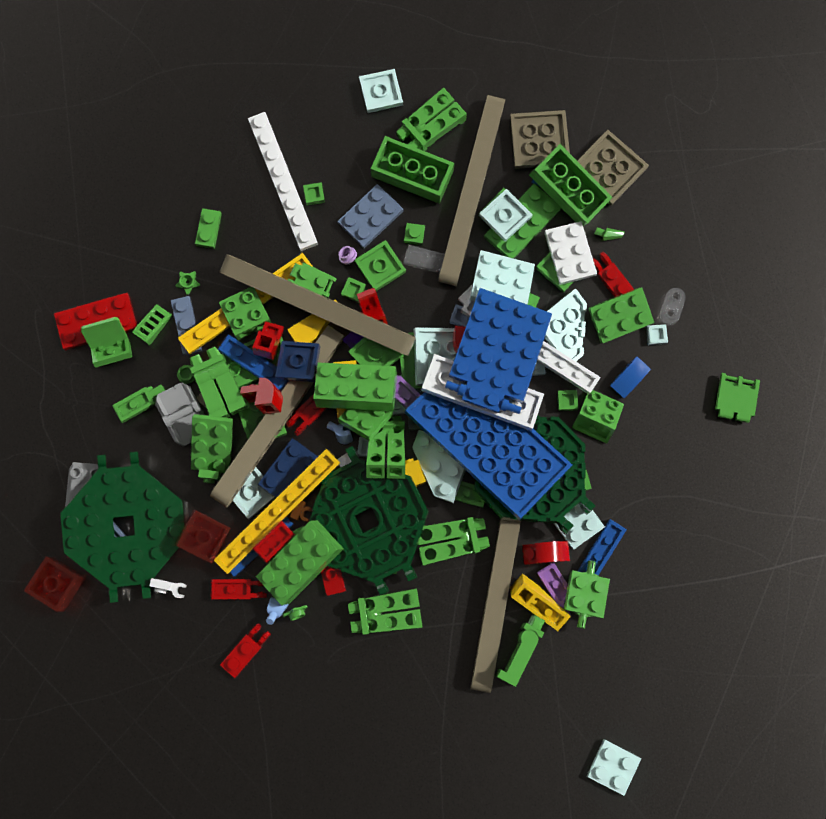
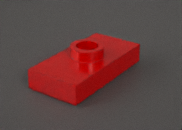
M281 520L253 547V550L267 563L295 534Z
M326 566L321 571L326 595L345 592L346 588L342 571Z

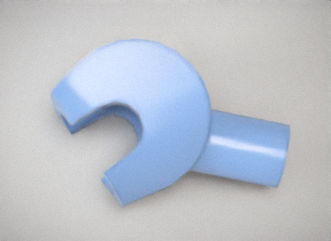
M331 421L327 424V428L335 432L339 443L349 444L353 441L350 429Z
M271 597L267 607L269 616L266 622L272 625L276 618L283 615L289 604L282 606L275 598Z

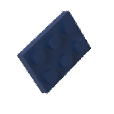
M292 438L260 480L258 486L274 498H277L318 456Z

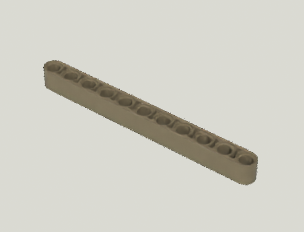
M487 96L438 282L457 286L506 99Z
M226 254L220 273L399 353L409 355L416 337Z
M329 325L316 341L321 346L318 359L320 363L329 362L345 337ZM288 381L281 392L283 396L281 412L265 414L210 494L211 498L225 507L230 505L276 437L274 436L279 434L314 382Z
M500 519L471 690L491 693L521 521Z

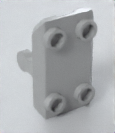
M182 382L159 393L156 396L155 405L175 443L185 446L192 442L193 415L205 414L191 387Z
M72 463L68 474L65 507L96 473L98 464Z

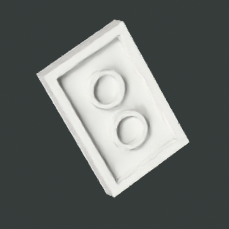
M581 221L545 230L544 233L560 285L597 275Z

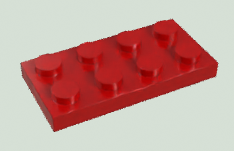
M128 293L54 313L64 350L88 344L81 332V327L117 317L126 333L133 331L137 326Z

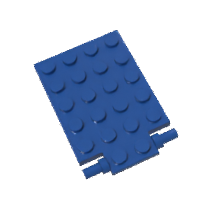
M479 288L448 376L467 384L461 383L459 385L447 380L445 388L457 392V395L462 396L461 400L499 413L500 410H508L520 414L522 407L509 403V400L504 399V397L523 403L552 313Z

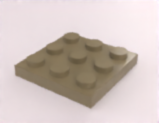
M565 110L510 114L515 169L537 167L559 144L570 153Z
M609 130L578 160L580 165L613 197L608 202L610 206L649 167L644 160Z

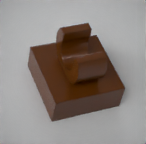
M301 501L293 509L290 517L297 521L301 518L304 522H308L309 519L304 517V512H313L311 507H306V502Z

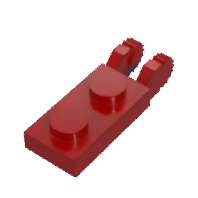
M605 252L600 253L599 256L607 266L606 268L602 269L600 263L593 258L598 277L614 297L634 290Z
M313 394L295 411V414L288 420L286 425L288 427L293 426L300 417L304 422L294 432L298 436L327 408L316 407Z
M211 579V599L267 598V593H251V585L264 586L260 581H252V579Z
M259 623L249 634L244 636L220 664L234 678L246 667L262 648V644L271 635L267 631L258 642L252 639L261 628Z

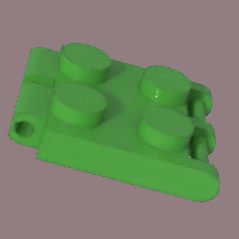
M304 262L302 265L294 264L290 276L294 277L295 280L288 279L290 282L327 298L330 295L329 291L333 282L337 280L335 277Z
M721 373L715 410H718V417L733 419V414H735L736 421L750 422V418L755 416L760 380L755 379V381L743 379L742 376L737 378ZM725 379L737 381V383L725 381ZM742 382L753 384L754 386L744 385Z

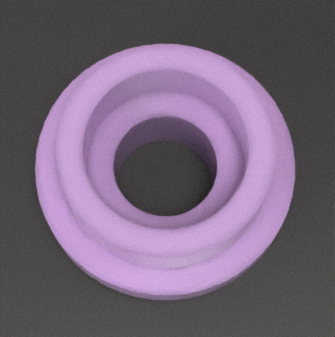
M350 246L343 247L338 254L339 260L342 264L352 263L357 256L356 250Z

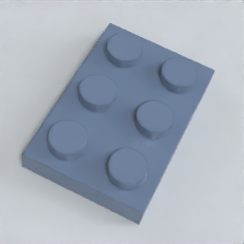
M377 184L338 220V224L364 249L403 212V208Z

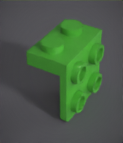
M113 317L81 327V332L91 348L92 361L95 368L132 357L130 340L119 318Z

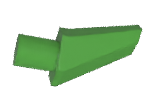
M598 227L595 231V235L603 237V241L622 238L625 231L610 228L604 230Z

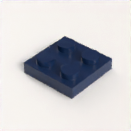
M282 341L275 377L279 380L315 382L321 348L320 344Z

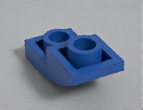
M636 356L610 386L625 398L651 369Z

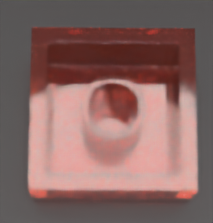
M193 510L174 546L212 564L230 527Z
M46 556L24 591L56 612H64L86 577L54 557Z

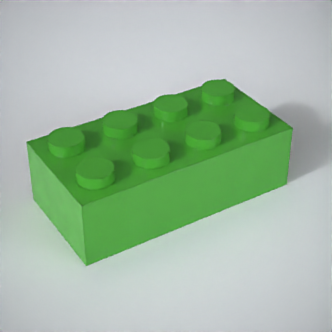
M385 136L371 167V177L440 204L453 174L454 163Z
M561 144L529 174L575 222L581 221L583 226L588 224L613 198Z
M318 362L314 390L316 407L394 411L397 383L396 366Z
M318 520L309 521L256 577L282 606L287 605L344 548Z

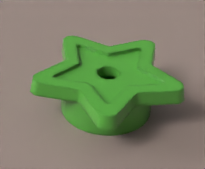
M195 271L190 274L179 273L180 279L176 287L184 288L186 294H190L192 288L200 286L195 280Z
M307 605L293 608L291 611L284 613L283 617L289 616L290 621L305 616L304 611Z

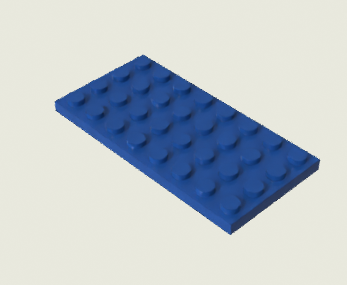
M426 392L418 397L404 412L518 520L572 466L564 456L534 429L532 431Z

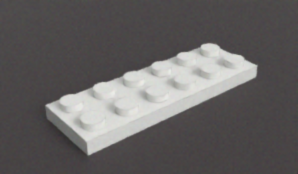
M434 354L421 391L532 431L544 396L543 393L528 388L523 403L504 397V399L509 400V403L522 407L520 414L508 410H500L499 413L461 400L462 396L457 395V392L445 388L447 380L459 385L461 383L466 385L467 383L448 377L454 361Z

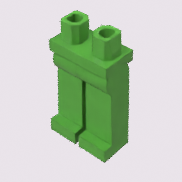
M442 88L408 119L406 118L402 121V126L398 129L396 135L402 142L410 137L412 141L407 145L426 151L427 147L431 146L437 139L458 124H463L466 121L467 113L457 102H454V98L446 89Z
M216 347L206 351L209 360L205 362L202 361L199 354L190 358L192 366L190 370L194 374L209 416L228 418L230 413L235 415L249 408L244 397L240 394V389L227 365L225 357L220 354Z
M393 416L391 421H388L368 443L366 478H385V444H388L387 478L405 479L404 421H402L401 416Z
M473 517L465 520L424 526L418 546L454 538L456 540L420 547L419 553L422 566L471 553L476 554L480 550L490 547L488 536L477 538L476 531L486 529L484 519H473Z
M417 589L370 598H359L358 601L349 603V614L360 613L361 621L351 622L352 633H363L364 635L373 632L422 628L420 609L381 615V612L420 607Z
M531 615L528 623H522L520 627L522 631L517 637L518 643L504 671L497 669L494 676L516 687L538 643V638H542L544 634L541 628L545 620L536 615Z

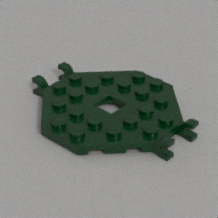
M537 415L533 429L572 464L569 470L520 520L476 479L474 491L500 519L557 523L559 529L566 535L574 525L564 517L578 504L586 515L595 508L594 503L586 497L585 443L559 417L551 416L549 418Z
M351 446L346 449L351 463L331 472L322 481V486L312 509L310 521L318 520L344 548L327 566L374 582L379 594L383 595L389 592L386 583L383 581L384 578L402 569L408 581L417 578L411 563L429 511L412 476L405 474V479L387 478V468H385V478H366L367 461L361 460L356 448ZM372 507L379 525L363 533L355 516Z
M138 452L129 453L131 466L106 468V456L97 455L98 470L61 512L64 554L109 588L110 603L118 602L117 587L141 584L143 599L151 598L149 586L151 578L157 575L186 540L182 500L139 466ZM133 516L135 535L115 537L113 518Z

